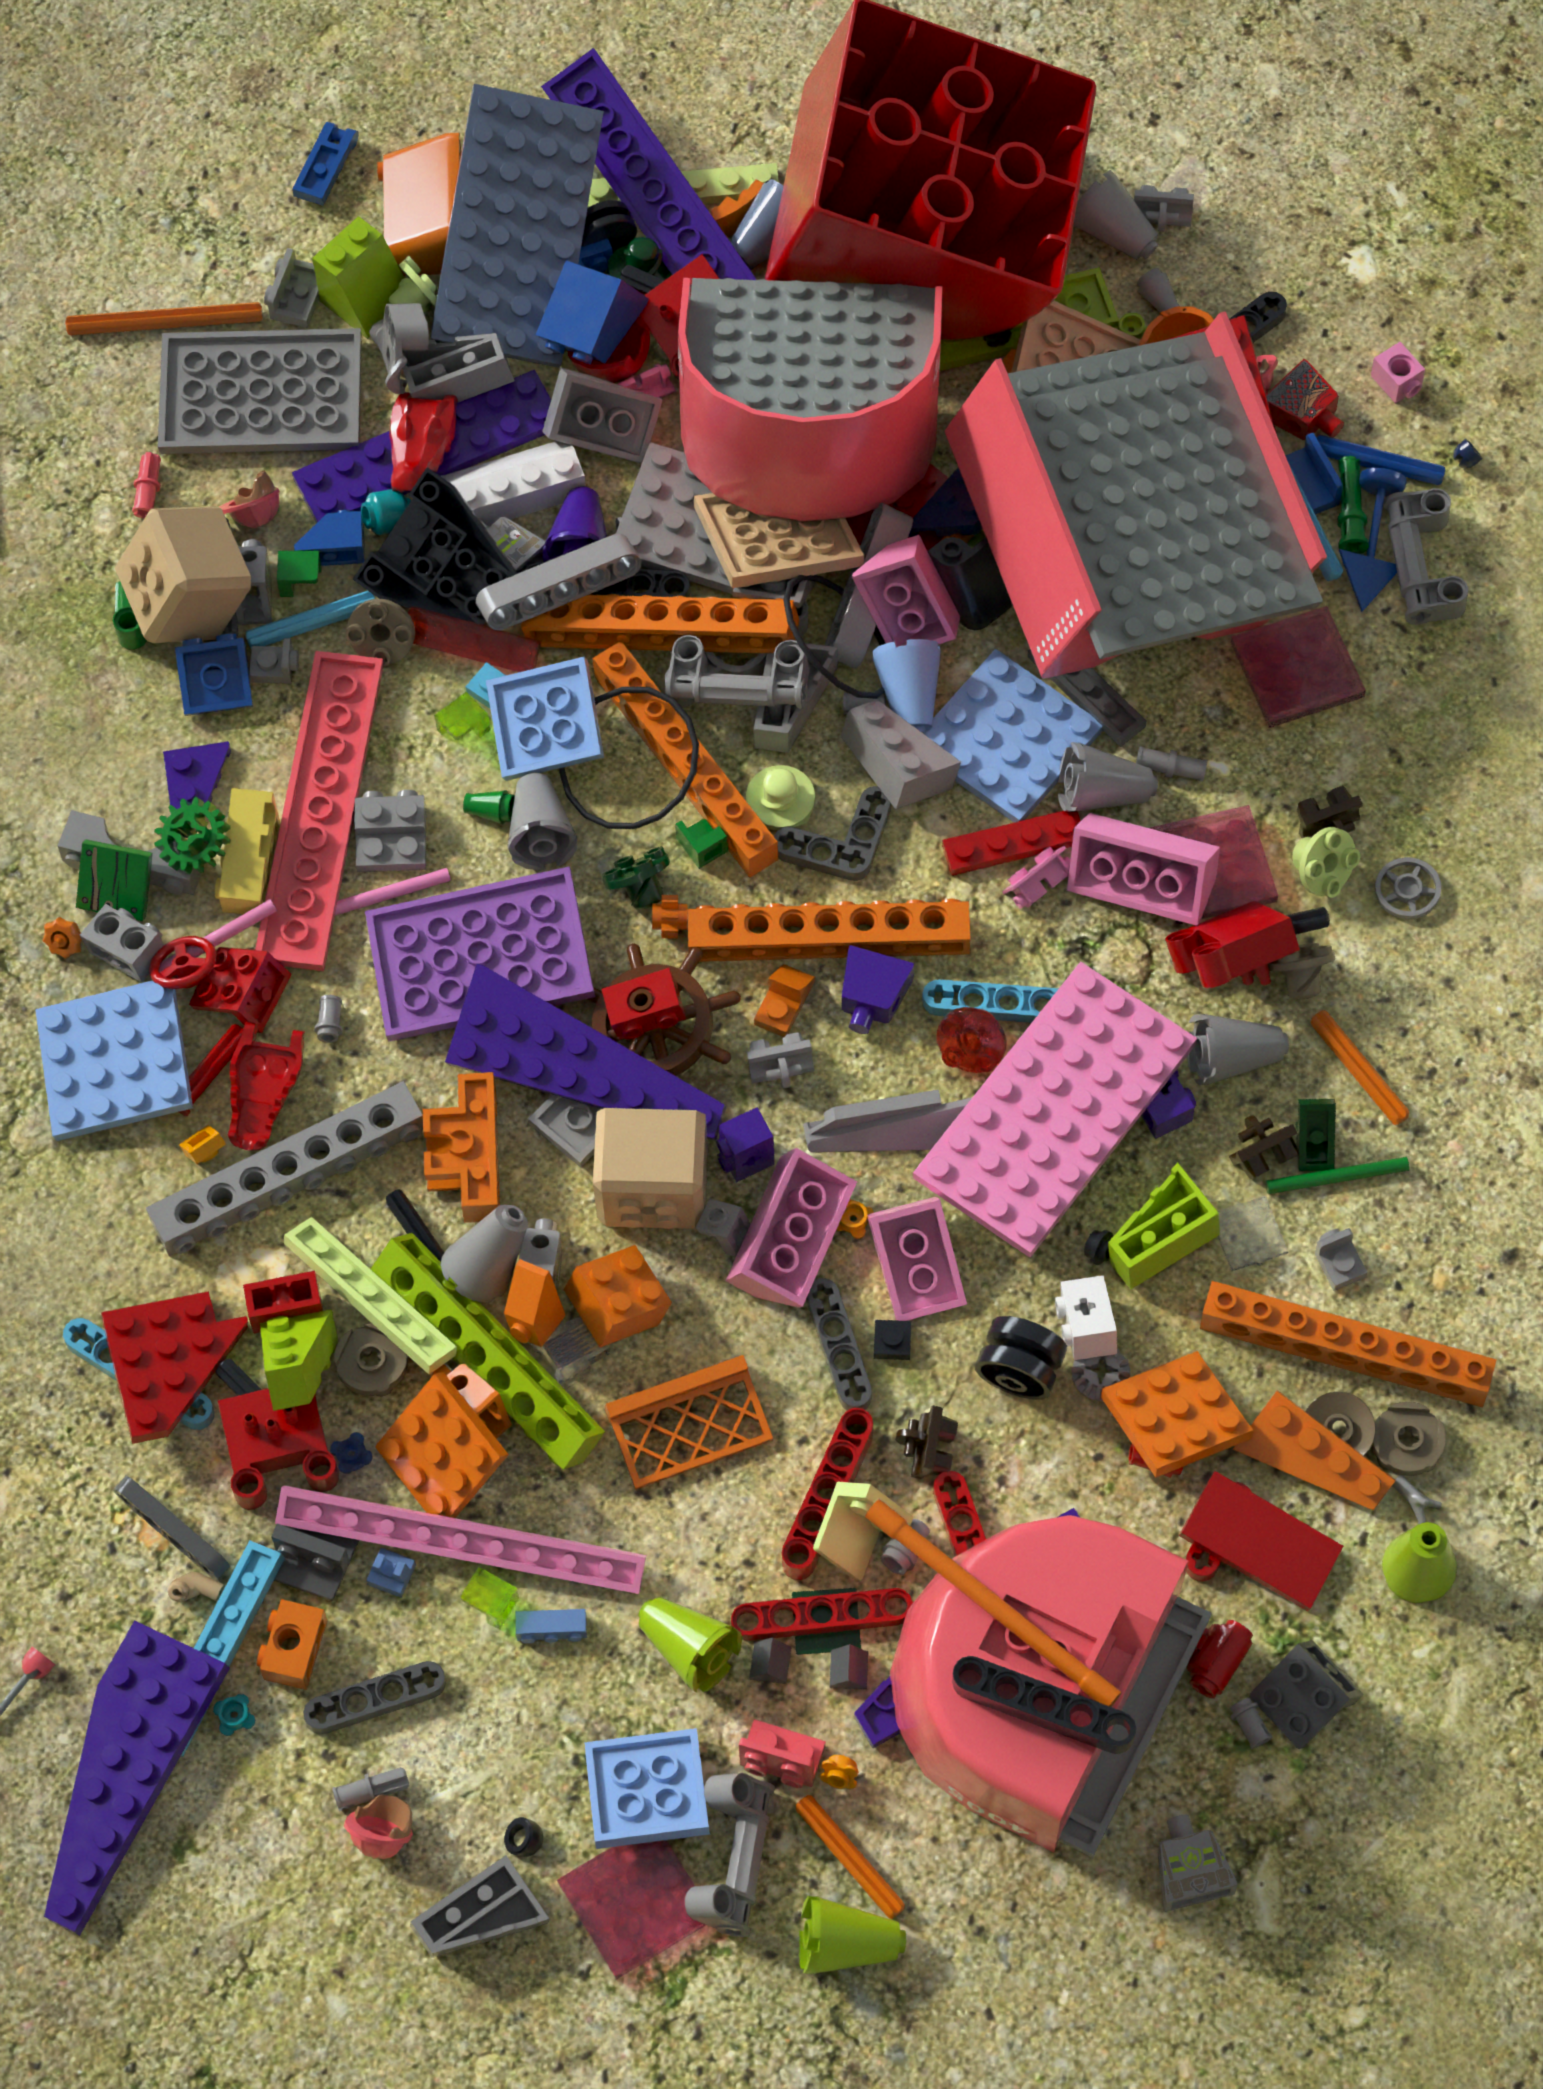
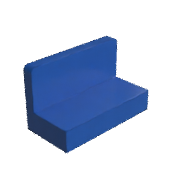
M1310 433L1306 435L1304 448L1285 456L1316 515L1340 504L1343 484L1315 434Z

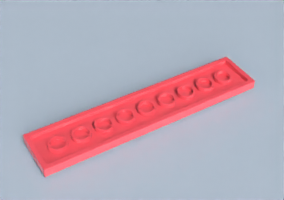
M315 651L265 902L269 899L272 900L277 911L261 920L255 950L268 951L284 967L324 971L355 816V798L359 796L384 668L383 658Z

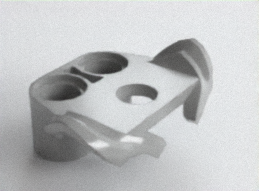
M420 303L386 304L384 319L373 324L369 331L372 340L379 347L388 372L385 380L386 386L395 394L405 393V387L407 386V381L400 379V371L407 364V359L402 354V351H426L428 349V325Z

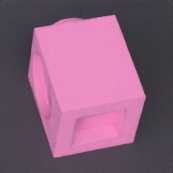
M1398 342L1374 358L1371 377L1396 404L1405 397L1411 398L1421 390L1425 368L1401 342ZM1399 373L1405 376H1397L1396 374Z

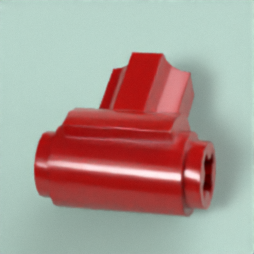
M1228 1620L1226 1624L1221 1625L1212 1624L1209 1629L1205 1628L1186 1667L1192 1678L1189 1682L1192 1688L1211 1699H1215L1216 1695H1221L1253 1644L1251 1641L1253 1637L1252 1632L1234 1620Z

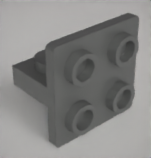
M277 1524L271 1538L275 1551L282 1553L285 1559L274 1581L328 1601H333L359 1540Z

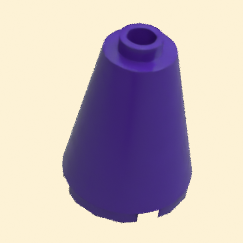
M581 486L575 487L567 493L543 546L544 563L607 537L600 497L596 491Z

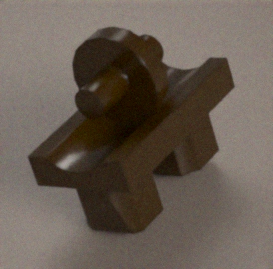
M1342 785L1327 793L1326 800L1330 806L1324 809L1319 808L1315 798L1299 802L1297 813L1301 822L1299 828L1301 838H1312L1317 832L1327 827H1336L1347 833L1354 831L1355 825L1353 822L1360 820L1359 808L1363 806L1359 795L1352 797Z
M1250 1115L1245 1118L1247 1129L1238 1133V1138L1242 1143L1250 1139L1255 1143L1233 1153L1229 1158L1233 1166L1240 1163L1250 1179L1256 1178L1270 1170L1261 1152L1271 1148L1279 1164L1299 1155L1295 1141L1292 1136L1298 1133L1294 1125L1291 1124L1266 1136L1265 1131L1274 1127L1271 1119L1267 1118L1259 1122L1254 1115Z
M931 1406L930 1412L922 1413L919 1421L910 1419L908 1429H900L896 1432V1442L905 1446L903 1455L914 1457L911 1477L922 1479L928 1474L939 1475L942 1472L951 1470L952 1454L937 1450L938 1441L949 1444L954 1441L958 1422L942 1416V1407Z

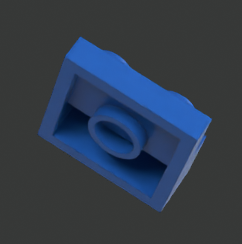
M223 634L216 636L215 642L203 643L202 638L184 640L182 641V646L175 647L185 716L253 707L246 647L243 638H237L236 634Z

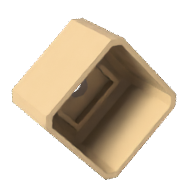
M216 506L151 508L115 567L144 638L152 643L182 642L195 638L216 640V636L222 634L251 589L249 570L222 509Z
M604 1108L597 1111L593 1189L597 1218L606 1227L696 1229L706 1206L708 1164L706 1114L697 1110Z

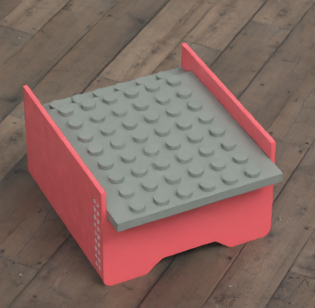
M1226 311L1220 312L1206 331L1202 333L1007 374L1002 359H996L944 431L1041 678H1051L1093 668L1124 653L1191 637L1209 640L1251 630L1264 625L1271 618L1317 608L1323 602L1312 573L1327 558V555Z

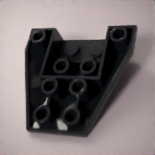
M427 467L408 495L412 498V501L380 549L370 552L353 580L379 599H386L400 606L482 630L487 621L476 605L478 593L485 587L514 576L518 572L458 489Z

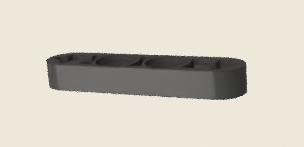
M817 1279L813 1282L807 1296V1305L839 1402L847 1411L852 1408L866 1410L872 1400L871 1385L839 1289L829 1279ZM819 1290H824V1293L829 1295L830 1311L824 1313L821 1299H815ZM830 1321L840 1322L844 1327L843 1333L838 1337L826 1335L823 1331L826 1323ZM843 1353L850 1354L855 1360L852 1368L842 1370L836 1367L834 1360L838 1355ZM853 1377L856 1390L863 1392L860 1401H855L853 1397H847L850 1395L848 1380Z
M125 1476L113 1488L115 1494L130 1509L210 1577L218 1580L229 1569V1563L220 1553L132 1478Z
M421 1662L315 1697L305 1705L303 1711L305 1723L312 1732L327 1734L439 1696L445 1689L446 1678L444 1671L435 1662ZM426 1672H430L432 1677L439 1676V1678L434 1679V1686L431 1688H427L425 1683L414 1685L416 1693L410 1695V1688L406 1678L411 1677L412 1683L415 1684L424 1680L423 1674ZM389 1683H398L403 1687L402 1696L395 1701L386 1700L382 1695L383 1688ZM353 1695H363L368 1701L366 1708L358 1713L349 1711L346 1707L348 1699ZM334 1702H340V1708L344 1717L339 1718L337 1711L326 1715V1722L319 1723L318 1719H311L316 1716L317 1708L323 1707L325 1712L336 1710Z

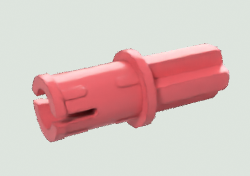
M146 452L145 455H142L138 478L135 479L133 484L136 494L132 513L139 518H145L150 509L154 508L156 492L161 487L158 482L161 458L158 454H153L152 452Z

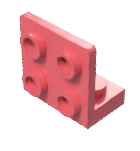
M754 1719L748 1738H741L739 1742L740 1765L745 1766V1771L755 1776L766 1777L767 1774L780 1777L782 1783L794 1788H802L803 1785L812 1787L826 1741Z

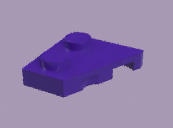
M229 741L163 751L170 805L176 809L181 808V799L187 800L192 805L194 797H198L204 803L207 801L212 802V793L217 788L221 779L222 767L226 757H229L231 754Z

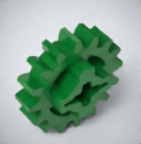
M194 797L191 805L187 800L181 799V808L176 809L170 805L168 808L171 815L169 817L162 815L159 817L164 826L154 830L161 837L154 845L162 851L159 857L166 863L169 862L168 865L174 870L178 871L181 868L184 873L190 875L194 867L199 873H204V864L209 863L215 867L216 861L214 857L216 855L225 856L226 853L221 849L222 844L230 843L231 840L223 833L231 828L229 824L223 821L226 817L225 814L216 809V806L210 801L204 803L198 797ZM205 817L210 821L212 830L207 828L208 822L205 820ZM173 842L178 843L177 850L180 852V855L175 851Z

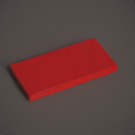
M1216 1471L1210 1476L1179 1534L1181 1538L1306 1611L1312 1608L1344 1547Z

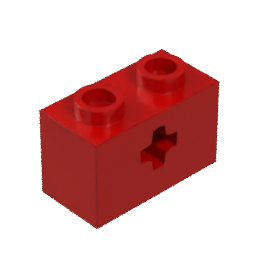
M315 1270L243 1285L248 1317L254 1334L261 1333L260 1323H265L274 1317L285 1316L290 1318L324 1311Z

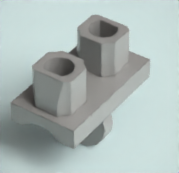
M1142 185L1140 190H1135V203L1150 224H1158V231L1164 232L1165 225L1191 227L1194 194H1189L1187 188L1175 187L1171 192H1160L1155 186Z
M796 1032L786 1034L782 1038L783 1045L770 1047L769 1041L764 1039L752 1041L750 1043V1051L747 1052L752 1084L780 1079L783 1089L789 1088V1077L814 1071L810 1039L804 1040L801 1034Z

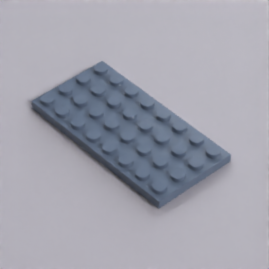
M479 84L473 85L430 340L434 339L436 343H454L455 337L496 333L506 357L560 368L563 355L545 348L546 341L536 336V332L566 260L575 264L579 262L604 111Z

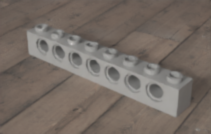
M402 1081L146 1207L149 1219L168 1256L175 1253H185L191 1250L197 1242L207 1237L214 1238L220 1236L227 1231L229 1226L239 1221H250L257 1217L262 1210L272 1205H282L288 1202L294 1194L304 1189L312 1190L319 1187L326 1178L332 1175L347 1173L354 1169L357 1163L369 1157L377 1158L382 1156L389 1150V1147L401 1141L409 1142L414 1140L423 1131V1115L405 1082ZM382 1120H391L393 1122L386 1128L376 1126ZM352 1135L361 1137L358 1142L353 1144L344 1142L347 1137ZM319 1151L329 1153L324 1159L317 1160L312 1158ZM286 1167L296 1168V1171L291 1175L285 1176L280 1174ZM254 1183L264 1184L263 1188L259 1191L253 1192L248 1190L249 1186ZM221 1199L232 1200L226 1207L215 1206ZM195 1214L200 1216L194 1223L188 1224L183 1222L189 1215Z

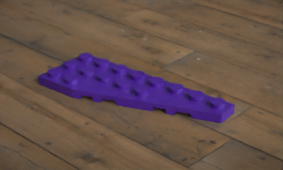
M135 1620L97 1685L44 1917L49 1921L79 1936L230 1669L226 1663Z

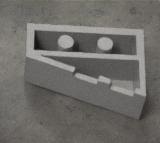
M496 333L455 337L454 343H436L433 339L429 340L426 351H402V354L407 359V364L402 369L412 398L443 400L445 395H455L458 402L514 382L507 357Z
M805 643L819 663L834 675L838 668V647ZM767 653L763 676H771L773 653ZM808 658L810 671L805 707L800 709L796 705L776 704L775 707L758 706L754 724L755 749L789 753L830 682L813 666ZM790 660L786 664H793L797 660Z
M879 700L849 709L841 738L895 809L953 789L961 761Z
M505 1855L410 1921V1927L431 1958L548 1924L550 1918L507 1855Z

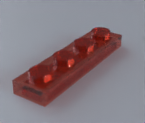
M414 606L409 608L408 614L415 627V640L413 644L483 663L487 662L490 665L516 672L536 668L542 642L540 640L503 630H493L488 626Z

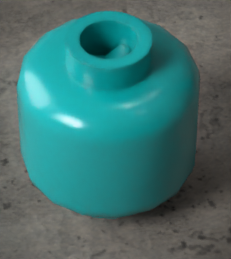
M392 489L370 493L366 501L361 505V514L365 527L371 529L376 535L390 534L410 504V498H405L403 493L392 491Z

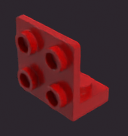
M219 947L216 950L217 958L213 969L198 984L189 1005L195 1010L232 1013L243 1025H245V1021L257 1023V1033H262L292 974L268 951Z

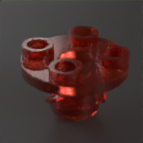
M972 1007L954 1009L942 1019L937 1029V1044L942 1053V1060L949 1067H957L971 1073L991 1072L1005 1054L1007 1047L1005 1032L995 1017L986 1010Z

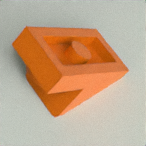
M785 964L779 967L768 979L769 990L754 1018V1025L782 1037L789 1034L816 977Z

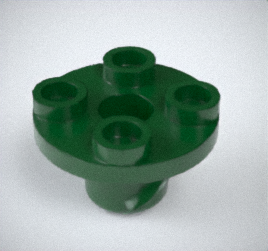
M646 237L635 238L629 245L617 249L610 256L607 266V274L619 279L621 271L626 265L636 267L663 280L672 276L662 261V249H659L655 241Z
M662 846L645 852L644 857L634 860L632 855L623 857L613 863L614 869L602 874L606 889L612 890L625 887L632 903L631 906L633 905L635 909H647L652 907V903H659L662 900V895H664L663 887L660 886L656 874L665 869L670 864V860Z

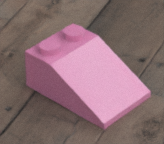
M937 1196L867 1215L896 1320L907 1321L967 1305L941 1201Z

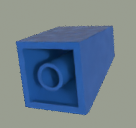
M566 260L536 336L546 341L545 348L563 355L564 351L568 350L573 352V358L581 362L591 364L592 360H596L605 364L643 311L649 299L622 279Z

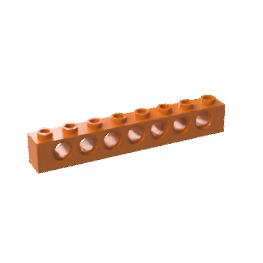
M616 594L586 595L523 621L521 624L529 647L608 649L622 641L628 650L672 651L674 642L678 638L685 635H693L700 639L705 652L774 654L775 648L785 640L796 641L787 622L782 598L774 600L718 597L693 598L684 596L653 597L650 595L620 596ZM790 600L793 620L798 628L800 620L794 600Z
M622 641L593 657L595 679L606 693L620 687H651L661 692ZM622 693L612 697V701L681 789L690 773L693 748L686 723L670 703L648 693ZM698 740L697 773L686 796L713 829L718 826L721 827L727 835L728 851L748 877L751 878L778 861V841Z
M953 898L945 899L941 902H925L914 899L906 903H890L879 900L871 904H855L843 901L836 905H820L815 902H808L801 906H785L780 903H772L766 907H750L745 904H737L731 908H715L710 905H702L695 909H688V951L693 947L701 948L703 957L700 962L847 958L850 945L890 957L970 954L969 901H960ZM931 922H936L941 924L942 927L938 929L928 928L926 925ZM901 923L907 927L903 930H896L891 926ZM861 924H867L872 928L867 931H861L856 927ZM826 925H832L837 929L832 932H825L821 928ZM791 926H797L801 928V930L796 933H790L786 931V929ZM755 927H762L766 929V931L761 934H755L751 932V930ZM720 928H728L731 930V932L726 935H720L716 933V931Z
M1215 1281L1211 1282L1200 1323V1329L1482 1408L1488 1395L1497 1361L1494 1358Z

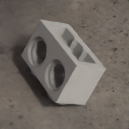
M107 904L101 908L80 934L90 954L140 982H143L149 975V965L152 957L164 946L161 940L163 935L155 926L150 923L143 925L137 922L134 916L123 908L116 910Z

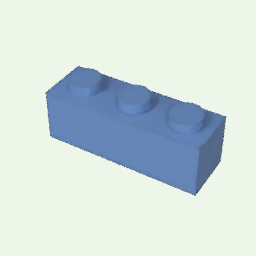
M586 1609L515 1611L517 1641L522 1643H534L535 1640L553 1643L557 1642L558 1639L578 1642L582 1638H587Z

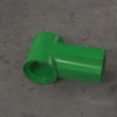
M116 582L115 614L112 621L118 641L126 649H139L145 645L147 640L141 632L121 582Z

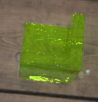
M467 691L434 715L437 731L441 735L448 732L455 740L461 739L471 730L479 738L490 731L488 713Z
M478 1567L461 1594V1600L484 1613L487 1623L501 1630L519 1601V1595L515 1586Z

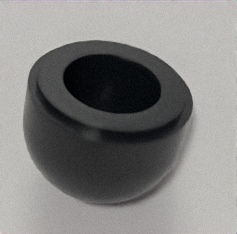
M524 1817L514 1819L508 1825L504 1836L507 1851L520 1857H529L536 1854L542 1847L544 1840L541 1827L535 1821ZM525 1828V1839L521 1845L516 1846L514 1836L519 1830Z

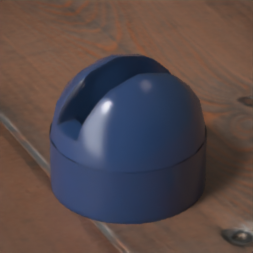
M1466 438L1457 445L1453 453L1454 461L1463 457L1458 465L1462 468H1471L1483 459L1477 449Z

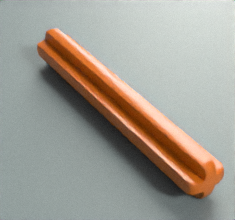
M1321 1010L1311 1018V1025L1392 1124L1399 1125L1409 1117L1408 1108L1326 1010Z
M807 1795L796 1804L798 1814L885 1915L890 1919L898 1916L905 1908L902 1899L813 1796Z

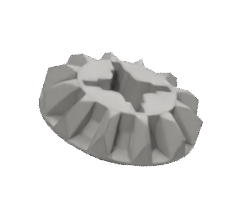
M1118 1348L1117 1354L1075 1360L1072 1367V1378L1076 1388L1084 1396L1097 1401H1103L1101 1398L1102 1388L1128 1379L1131 1374L1128 1359L1120 1353ZM1100 1360H1104L1106 1370L1112 1371V1373L1105 1374L1102 1384H1099L1097 1373L1091 1371V1369H1097Z

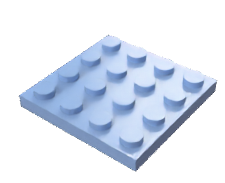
M997 649L987 657L935 715L932 728H925V735L961 761L955 781L1012 822L1025 820L1058 783L1060 764L1064 751L1067 747L1073 748L1072 742L1090 746L1103 732L1102 725L1091 714Z
M152 980L35 1009L52 1136L56 1141L193 1108L176 989L163 988Z

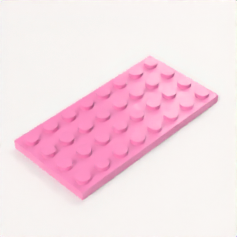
M1080 961L915 1169L913 1179L1031 1258L1195 1047L1197 1038Z

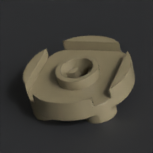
M372 1323L363 1324L364 1327L357 1328L354 1331L351 1329L342 1336L335 1349V1364L340 1381L349 1390L364 1396L376 1395L383 1397L390 1394L392 1389L404 1378L408 1368V1357ZM372 1352H377V1358L380 1363L367 1367L362 1357L364 1355L370 1356Z
M1399 1402L1388 1407V1410L1376 1419L1375 1437L1371 1447L1381 1468L1403 1476H1416L1434 1469L1445 1448L1446 1432L1443 1423L1430 1413L1429 1408L1416 1402ZM1405 1431H1411L1412 1437L1418 1438L1419 1442L1413 1443L1412 1447H1407L1403 1442L1399 1441L1398 1437H1403Z

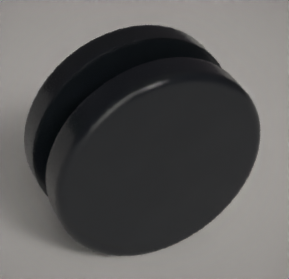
M608 200L588 207L581 247L607 238L613 253L617 249L629 245L636 238L637 226L631 218L627 205L620 201Z

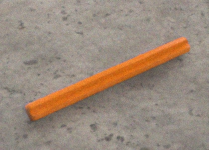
M252 302L67 316L65 322L68 335L260 322L263 318L261 303Z

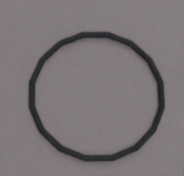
M799 575L789 581L783 598L787 622L798 646L813 666L836 687L857 698L877 699L884 694L883 687L875 692H862L840 682L819 663L804 643L793 620L790 597L793 586L803 580L819 582L837 591L841 596L844 593V589L820 575ZM876 625L874 635L879 646L886 643Z
M620 687L595 697V706L622 693H648L670 703L685 720L693 748L690 773L678 796L658 814L638 822H607L588 813L573 796L565 767L559 768L558 771L567 799L584 818L607 829H638L661 820L684 799L697 773L699 742L691 717L673 697L651 687Z

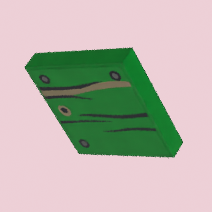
M85 839L82 842L76 908L99 912L107 904L116 910L123 908L131 913L136 920L143 921L147 914L153 853Z

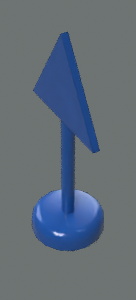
M1385 468L1365 469L1361 471L1359 477L1361 488L1370 494L1376 495L1367 555L1364 556L1339 549L1361 612L1397 573L1396 564L1376 559L1375 552L1384 497L1393 493L1404 492L1407 479L1401 473Z

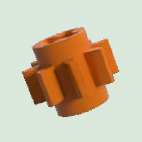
M662 895V903H652V930H661V938H678V930H687V904L678 903V895Z

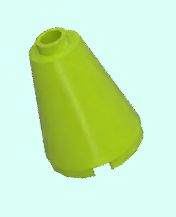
M1424 1522L1399 1535L1388 1545L1383 1556L1382 1569L1389 1589L1399 1598L1412 1603H1423L1440 1599L1449 1591L1456 1578L1457 1562L1445 1531L1435 1523Z
M662 1597L646 1601L638 1613L640 1629L685 1684L694 1692H697V1689L706 1692L716 1686L732 1667L727 1663L732 1652L738 1656L741 1650L743 1638L741 1632L735 1627Z
M807 1896L805 1899L801 1918H805L806 1921L804 1931L799 1930L798 1950L800 1969H804V1974H816L896 1961L898 1954L905 1952L906 1931L900 1930L899 1922L818 1896Z

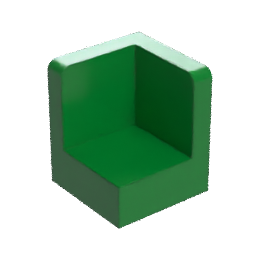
M278 551L277 585L280 597H294V584H316L318 582V574L322 572L319 551Z
M706 819L700 820L689 828L685 826L682 820L675 824L676 839L699 869L728 852L727 835L720 826L713 829Z

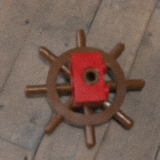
M635 943L628 945L626 951L631 969L615 978L606 988L599 990L594 987L595 997L587 999L596 1003L592 1015V1028L615 1042L624 1039H634L629 1050L640 1056L647 1045L651 1043L655 1060L650 1062L674 1076L689 1069L702 1055L721 1064H728L731 1061V1054L710 1043L713 1031L712 1012L738 1004L741 1000V995L737 991H730L707 998L701 985L691 976L703 957V951L699 947L691 948L680 967L676 968L663 964L645 965L639 945ZM680 992L686 993L694 1003L683 1006ZM696 1017L692 1033L675 1026L679 1022ZM665 1039H671L683 1046L669 1055Z

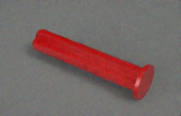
M237 1024L232 1025L189 1076L192 1104H194L232 1058L242 1036L243 1028ZM188 1109L179 1113L183 1116H188L191 1111Z

